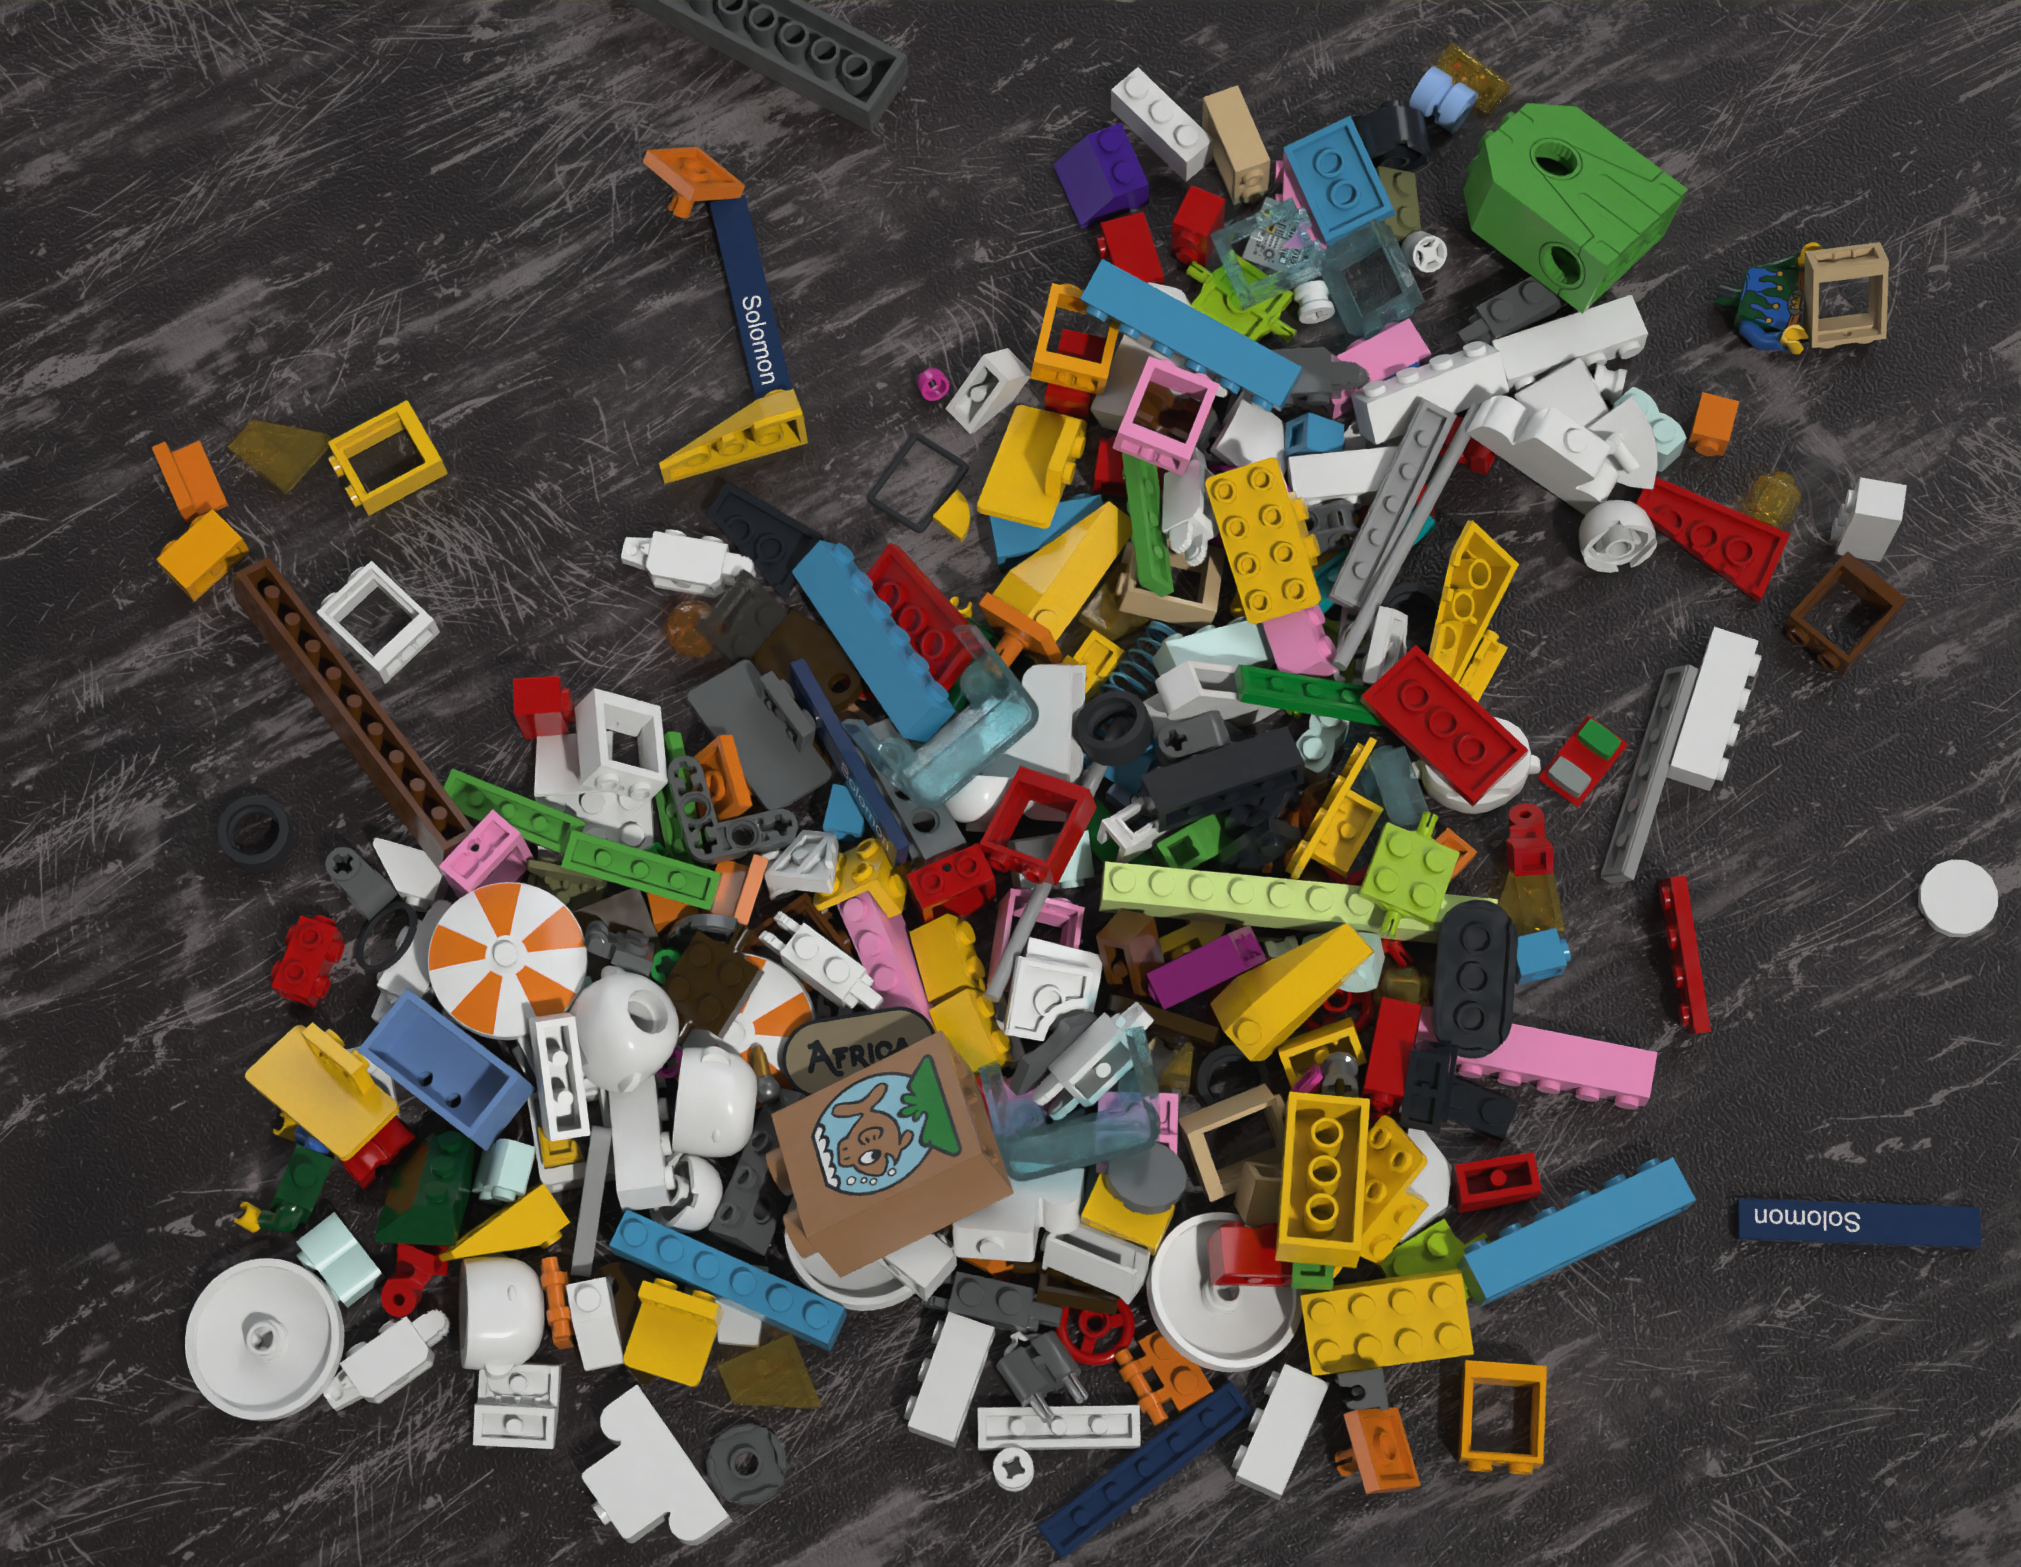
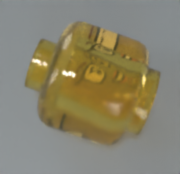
M1777 470L1774 471L1773 475L1763 474L1757 477L1745 503L1747 510L1751 513L1750 517L1776 528L1779 525L1785 526L1789 524L1802 499L1801 491L1793 485L1796 479L1789 474Z
M1415 966L1386 969L1382 974L1381 982L1374 989L1376 1006H1380L1382 997L1426 1007L1432 1006L1433 985L1430 975H1424L1422 969Z

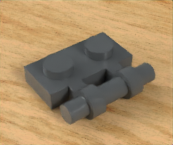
M599 920L588 924L585 932V947L589 952L610 959L613 965L647 977L649 976L654 963V944L648 942V936L633 930H627L626 934L619 931L614 934L609 932L606 923Z

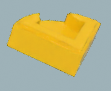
M957 489L933 515V521L962 543L969 532L970 509L967 500Z
M538 1127L545 1168L584 1161L581 1149L573 1138L550 1141L544 1137L543 1127Z

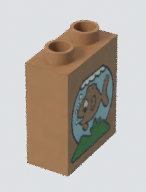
M942 1030L771 1114L780 1147L766 1153V1161L778 1188L785 1196L794 1194L797 1205L796 1209L783 1215L787 1234L802 1258L806 1259L819 1253L840 1278L1014 1194L974 1072Z

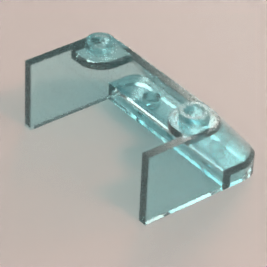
M958 625L953 629L954 633L976 660L964 670L960 679L961 690L971 705L914 752L904 740L897 737H887L879 741L863 720L846 719L841 723L876 769L914 803L923 808L933 809L945 804L1033 729L1039 718V709L1036 702L976 625Z
M1144 1026L1124 1030L1134 1070L1123 1075L1119 1082L1118 1093L1122 1106L1049 1125L1046 1123L1042 1107L1034 1100L1028 1098L1008 1100L999 1063L978 1067L996 1141L1010 1178L1021 1182L1144 1152L1157 1144L1161 1135L1159 1085Z

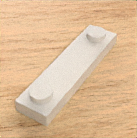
M1140 1405L1049 1407L1054 1414V1418L1048 1423H1042L1032 1407L978 1408L979 1451L1004 1450L1010 1447L1023 1450L1140 1448Z

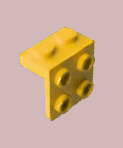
M868 838L851 850L844 853L838 852L834 890L831 894L815 892L813 905L817 911H822L869 891L887 917L892 918L903 911L908 888L907 874L911 873L912 866L906 862L894 868L877 838Z
M655 1278L653 1284L643 1280L638 1293L642 1304L623 1356V1361L629 1368L689 1387H696L701 1381L724 1312L720 1305L715 1303L716 1297L708 1293L693 1290L692 1295L677 1291L678 1285L670 1281Z

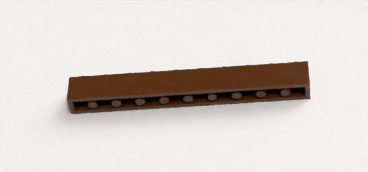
M269 557L236 572V601L440 873L443 874L439 865L474 830L472 825ZM476 844L471 847V851L475 852Z

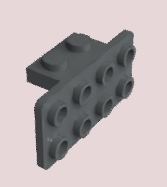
M742 660L691 690L687 695V702L714 739L719 735H733L746 784L766 811L784 809L827 783L831 778V770L813 747L816 729L815 721L806 709L801 710L793 700L794 694L789 684L783 679L779 681L773 671L761 676L751 661Z

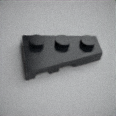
M726 482L707 512L709 518L739 552L752 560L756 571L784 602L798 582L792 570L820 540L824 541L823 535L728 482Z

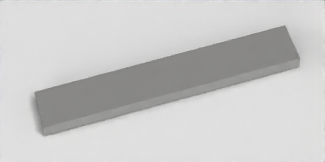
M1424 398L1419 402L1327 599L1359 614L1401 535L1457 415Z
M1690 664L1665 670L1600 878L1609 883L1631 881L1635 878L1700 671Z

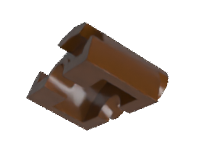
M1149 381L1133 423L1186 444L1202 403L1191 397L1188 399L1177 397L1169 388ZM1211 407L1210 410H1209V413H1208V415H1207V418H1206V420H1205V423H1204V425H1203L1202 430L1204 429V427H1205V425H1206V423H1207V421H1208V419H1209V417H1210V415H1211V413H1212V411H1213V409H1214V408H1212V407Z

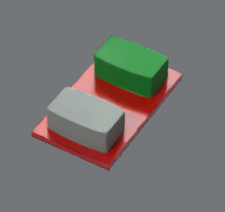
M1588 715L1540 774L1538 780L1576 808H1579L1626 749L1628 743Z

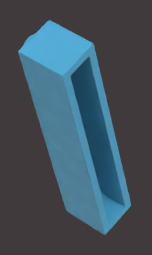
M1103 259L1080 298L1083 305L1087 306L1084 311L1086 314L1103 323L1107 318L1120 324L1117 330L1136 341L1139 336L1152 341L1153 344L1150 348L1167 358H1171L1173 353L1186 360L1184 367L1194 373L1205 374L1206 371L1219 378L1217 383L1220 384V387L1236 395L1239 389L1253 396L1250 401L1252 404L1269 413L1272 408L1279 411L1283 409L1303 372L1302 367Z
M820 540L792 570L793 575L902 737L927 742L955 712V709L947 699L949 697L948 692L941 684L934 680L928 671L930 667L927 661L912 648L909 643L911 640L904 629L897 626L890 615L892 613L890 607L878 598L871 588L873 586L871 579L858 569L853 561L854 555L850 549L841 543L833 544Z
M1654 1158L1637 1168L1639 1173L1626 1179L1624 1174H1620L1606 1181L1603 1184L1604 1190L1594 1195L1589 1190L1581 1192L1568 1200L1570 1206L1560 1211H1557L1555 1206L1547 1208L1533 1217L1535 1222L1522 1228L1520 1223L1513 1224L1498 1233L1500 1239L1489 1244L1486 1243L1485 1239H1482L1463 1249L1465 1255L1457 1263V1267L1461 1268L1463 1279L1478 1307L1480 1308L1687 1210L1696 1201V1198L1674 1158H1670L1662 1163L1658 1158Z
M626 1209L609 1244L613 1253L621 1258L692 1290L713 1295L717 1301L829 1352L847 1317L845 1307L628 1209Z

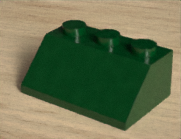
M434 1131L397 1161L375 1233V1242L456 1246L476 1173L474 1141L463 1133Z

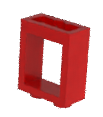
M1020 766L980 842V847L988 864L1001 872L1012 870L1020 873L1024 878L1036 884L1046 882L1057 886L1097 808L1090 789ZM1030 800L1070 813L1047 861L1006 848Z
M979 843L907 874L911 901L922 925L947 913L962 919L997 903L995 876ZM945 864H949L952 867L949 872L942 870Z
M1382 997L1361 1098L1370 1099L1369 1112L1390 1116V1113L1398 1114L1405 1091L1410 1052L1414 1046L1422 1005Z

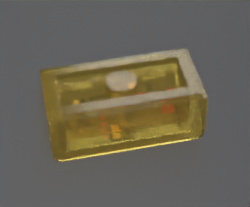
M1451 42L1435 65L1452 77V84L1455 85L1461 82L1477 92L1478 98L1475 106L1487 115L1495 109L1514 86V84L1457 43Z
M1188 1042L1184 1044L1160 1075L1158 1086L1182 1089L1181 1099L1185 1100L1189 1097L1194 1048L1192 1043Z

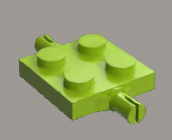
M1233 253L1223 266L1212 273L1195 261L1187 269V275L1203 284L1201 293L1191 304L1194 309L1257 343L1269 332L1274 333L1287 344L1296 335L1297 330L1280 320L1281 313L1293 300V292L1236 253Z
M1422 812V817L1416 831H1408L1388 822L1384 825L1358 897L1377 904L1386 912L1378 932L1382 936L1387 933L1386 938H1395V933L1401 919H1413L1430 927L1435 923L1460 852L1441 845L1431 838L1436 821H1438V816L1433 814L1430 817V812Z
M1442 1219L1393 1249L1378 1267L1385 1278L1458 1269L1457 1263L1465 1255L1463 1249L1479 1240L1487 1239L1488 1236L1482 1232L1479 1236L1464 1244L1456 1238L1446 1220ZM1463 1279L1465 1296L1467 1300L1470 1297H1472V1294L1465 1280Z

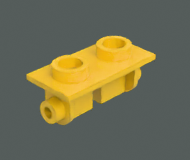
M1489 629L1485 630L1458 683L1477 702H1479L1508 647L1497 642L1499 635Z

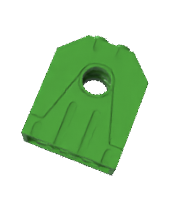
M1531 103L1525 104L1516 114L1512 111L1509 112L1501 121L1496 132L1489 130L1481 138L1477 146L1480 153L1472 160L1466 170L1469 177L1463 188L1471 230L1555 294L1560 293L1559 297L1582 314L1664 237L1688 191L1686 187L1666 172L1662 173V169L1578 107Z

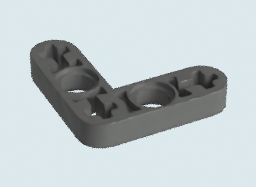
M690 756L677 757L670 763L667 773L668 786L688 855L696 864L708 866L783 848L795 840L798 821L793 813L785 809H774L718 823L700 763ZM679 768H685L688 773L694 772L690 780L692 791L685 794L686 786L683 778H676L679 774ZM690 802H699L705 807L706 814L703 818L693 820L686 816L684 807ZM776 820H780L783 826L789 825L784 836H780L779 832L774 830L766 832L765 841H760L761 833L757 824L763 825L762 831L772 829ZM704 827L707 843L715 844L712 846L710 854H705L703 849H696L700 842L698 830ZM739 828H745L752 832L754 840L750 845L739 846L733 841L732 833Z

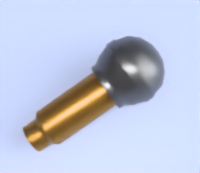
M755 1046L751 1049V1059L757 1077L756 1099L760 1103H773L780 1095V1084L771 1075L767 1054L764 1052L763 1047Z

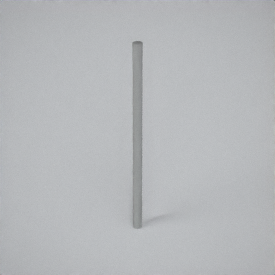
M1472 403L1335 656L1332 662L1335 668L1342 671L1347 669L1379 606L1382 604L1471 436L1466 434V431L1478 412L1480 404Z
M1122 716L1113 718L1103 741L1121 738L1128 720ZM1094 761L1082 784L1083 787L1090 789L1093 797L1108 767ZM1070 813L1068 814V816H1067V818H1066V821H1065V823H1064V825H1063V827H1062V829H1061L1059 835L1061 834V832H1062V830H1063V828H1064V826H1065V824H1066V822H1067V820H1068V818H1069V816H1070ZM1043 882L1042 884L1035 885L984 994L986 999L992 1002H999L1014 970L1016 956H1020L1053 886L1052 884Z

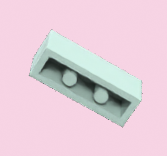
M1245 616L1236 618L1223 627L1205 626L1189 636L1183 637L1182 634L1172 635L1161 642V648L1152 658L1159 676L1187 660L1238 666L1240 664L1269 670L1276 663L1262 622L1251 624Z

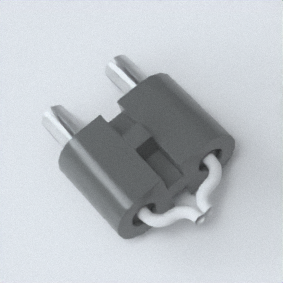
M1018 1331L1010 1336L1012 1343L1006 1348L1004 1357L997 1363L996 1368L1022 1407L1032 1406L1042 1423H1048L1054 1418V1414L1043 1398L1047 1397V1392L1052 1389L1056 1392L1066 1386L1077 1403L1080 1404L1087 1400L1088 1394L1077 1379L1081 1369L1055 1331H1049L1042 1335L1039 1333L1024 1335ZM1018 1338L1022 1341L1032 1340L1030 1341V1346L1025 1349L1021 1346L1014 1350L1017 1347Z

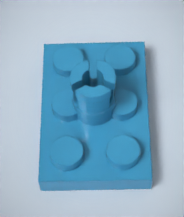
M1351 116L1283 147L1328 247L1396 215Z

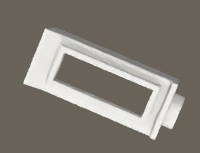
M1141 797L1110 818L1103 819L1100 824L1097 840L1100 844H1103L1112 837L1120 847L1116 863H1128L1186 824L1158 833L1154 822L1151 821L1133 833L1127 825L1149 812Z
M1080 1223L1079 1227L1073 1232L1067 1234H1054L1046 1231L1040 1245V1250L1044 1251L1042 1269L1053 1268L1118 1295L1128 1305L1146 1282L1151 1251L1083 1223Z

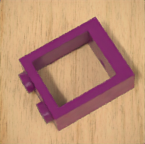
M1248 925L1147 973L1150 981L1148 982V989L1154 1001L1158 1004L1161 1003L1165 1010L1267 959L1251 926Z

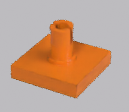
M699 147L647 150L642 162L675 189L671 203L668 205V210L673 211L674 215L681 218L690 217L695 201L740 198L745 188L741 181Z
M988 592L985 594L979 606L993 632L1002 637L989 657L985 659V663L995 671L998 668V673L1005 675L1021 650H1024L1045 664H1059L1063 655L1048 628Z
M719 735L693 757L700 763L703 769L718 823L737 819L752 806L750 795L755 796L746 784L733 735ZM695 802L698 819L703 818L706 814V809L701 803ZM704 827V828L700 829L702 837H705V835H704L705 827Z
M1398 1407L1382 1411L1378 1408L1360 1409L1343 1414L1353 1448L1341 1450L1335 1454L1336 1463L1341 1461L1348 1462L1337 1466L1342 1476L1347 1477L1360 1471L1366 1494L1406 1491L1421 1486Z

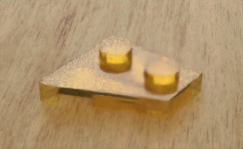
M252 420L228 448L237 458L287 495L330 447L328 442L332 438L326 433Z
M1121 562L1083 611L1079 619L1081 623L1092 630L1094 629L1110 641L1151 624V621H1158L1157 619L1119 611L1121 595L1116 594V586L1120 573H1125L1126 566ZM1137 579L1136 588L1150 591L1143 587Z
M1510 869L1499 907L1508 913L1516 926L1518 937L1553 928L1557 929L1558 935L1564 934L1565 927L1555 875L1514 877V873Z
M792 1333L717 1365L734 1405L807 1409L822 1407Z

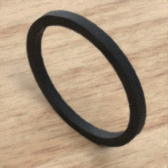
M401 901L390 903L366 923L358 938L355 953L357 963L361 968L370 973H378L390 968L401 959L410 947L417 930L418 918L413 907ZM397 909L406 910L410 920L409 929L401 946L386 961L377 965H367L364 960V946L373 927L388 913Z

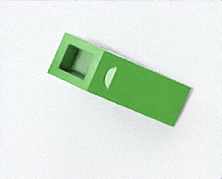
M1230 809L1202 818L1157 843L1151 852L1160 867L1196 870L1209 863L1211 859L1214 860V857L1220 854L1223 848L1235 841L1225 834V817Z

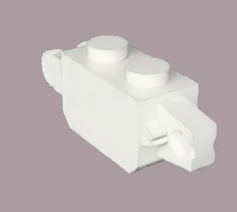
M1196 447L1184 476L1171 471L1164 474V490L1162 493V531L1170 541V548L1176 553H1184V560L1194 567L1202 563L1206 557L1208 540L1216 537L1219 533L1205 486L1207 478L1214 476V474L1207 469L1205 455Z
M666 530L665 533L654 531L652 538L626 537L621 554L622 562L647 571L651 582L656 588L715 598L723 592L725 584L748 587L755 583L756 572L753 568L752 560L749 557H745V555L742 557L740 554L730 553L728 544H724L722 540L716 537L703 536L701 539L687 537L686 534L677 530Z
M438 899L437 902L434 901V904L431 905L432 908L428 910L423 921L418 919L415 937L406 953L393 966L378 972L377 980L379 982L377 987L381 993L372 1014V1019L378 1024L406 989H409L429 1005L432 1002L435 992L429 977L428 951L432 935L439 920L452 906L448 900ZM408 926L401 930L396 941V947L399 948L403 943L409 929Z
M779 911L774 920L779 927L793 935L790 941L785 945L774 934L765 930L758 937L768 948L781 957L782 963L790 971L843 1009L848 1006L853 1009L858 1003L866 1010L871 1011L880 1009L884 1004L883 997L870 988L874 980L868 976L866 968L807 924L803 923L801 926Z
M1137 1002L1121 1015L1117 1013L1110 1018L1104 1012L1048 1066L1051 1073L1034 1089L1035 1091L1032 1093L1033 1100L1039 1105L1047 1104L1048 1101H1051L1052 1098L1065 1088L1056 1100L1050 1104L1047 1111L1048 1115L1055 1121L1063 1119L1079 1103L1084 1107L1095 1104L1140 1060L1142 1051L1137 1045L1143 1038L1141 1036L1142 1033L1154 1021L1153 1018Z
M432 1309V1311H428L427 1314H423L413 1322L407 1316L401 1320L397 1317L388 1321L379 1329L380 1335L369 1343L362 1341L346 1352L345 1356L347 1358L339 1363L343 1369L332 1379L329 1386L323 1392L324 1397L336 1411L362 1398L368 1402L380 1404L433 1366L435 1354L431 1347L442 1340L443 1336H447V1333H450L449 1330L452 1329L450 1327L452 1324L449 1322L450 1319L442 1311Z

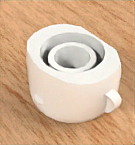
M1494 717L1529 751L1527 756L1473 807L1421 758L1409 765V776L1411 780L1422 779L1423 787L1428 795L1445 807L1462 813L1477 814L1505 805L1520 793L1528 774L1539 773L1541 767L1540 759L1535 755H1531L1528 740L1521 729L1509 721Z
M604 967L601 972V980L585 988L578 995L570 1011L576 1019L582 1071L591 1083L604 1090L631 1094L639 1084L649 1079L663 1067L677 1044L679 1034L678 1016L670 997L652 980L639 974L625 972L621 967Z
M716 1046L684 1048L677 1091L672 1152H681L686 1155L693 1154L699 1157H726L739 1152L748 1143L754 1125L757 1077L752 1067L743 1058L733 1053H728L723 1048Z
M502 1253L463 1258L460 1268L458 1296L461 1364L465 1369L484 1370L486 1376L491 1380L503 1379L511 1373L513 1367L523 1364L531 1358L540 1346L545 1315L544 1293L541 1282L536 1272L525 1262L508 1258Z

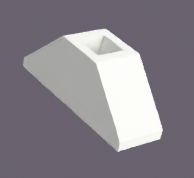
M1411 1128L1406 1129V1134L1425 1154L1427 1165L1408 1188L1422 1195L1429 1203V1206L1396 1246L1405 1243L1443 1215L1448 1206L1452 1166L1425 1131Z

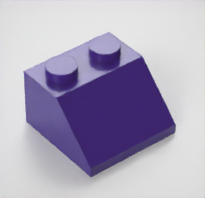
M1121 123L1085 136L1053 164V168L1080 229L1149 204V183Z

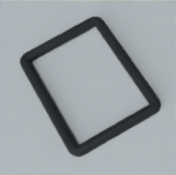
M914 433L869 492L867 500L871 505L916 533H922L932 522L933 515L948 500L966 475L969 466L964 460L920 433ZM916 441H919L961 467L920 526L875 499Z

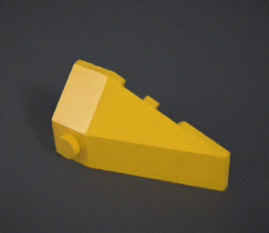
M780 389L767 393L764 398L755 400L661 461L659 466L664 483H670L807 444L808 439L803 413L794 389L788 391Z
M1106 502L1022 563L1013 567L992 595L1048 628L1056 642L1133 534L1131 517L1111 502Z
M1467 521L1451 552L1428 655L1457 684L1519 566V563L1474 521Z
M1345 923L1237 976L1210 1005L1224 1033L1250 1061H1265L1375 951L1349 923Z

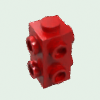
M301 915L297 925L291 926L285 941V946L288 948L283 960H278L274 965L270 978L273 983L271 987L280 997L312 1008L316 1007L319 999H324L330 987L331 978L328 977L333 963H339L345 949L344 937L338 928L335 927V921L321 915H314L313 919Z

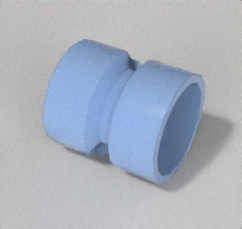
M1433 66L1418 83L1409 101V106L1421 110L1425 117L1434 115L1435 123L1453 134L1469 116L1478 98V93L1461 82L1455 85L1452 84V77Z

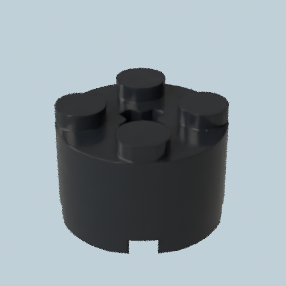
M1390 100L1382 103L1379 110L1368 114L1356 115L1352 118L1375 168L1382 166L1415 173L1428 164V156L1431 157L1425 119L1421 110L1405 107L1400 100Z

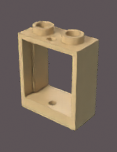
M1238 85L1203 97L1202 129L1214 139L1213 158L1233 205L1241 202L1253 203L1261 199L1264 194L1268 193L1270 158Z
M1880 242L1805 252L1803 329L1808 335V341L1812 348H1832L1836 345L1849 343L1866 344L1873 340L1886 339L1889 260ZM1869 277L1868 313L1818 319L1819 283Z
M1167 538L1170 566L1201 573L1197 602L1168 595L1160 597L1154 592L1136 588V553L1132 542H1126L1121 555V563L1127 564L1125 573H1120L1116 586V594L1121 595L1119 611L1198 630L1211 625L1217 612L1225 549L1208 545L1206 557L1202 563L1194 567L1184 560V553H1176L1170 548V541Z
M1266 1084L1178 1118V1124L1198 1181L1210 1202L1237 1192L1245 1161L1282 1165L1285 1126L1282 1118L1285 1117L1286 1107L1280 1094L1273 1095ZM1263 1109L1276 1147L1216 1171L1203 1133Z

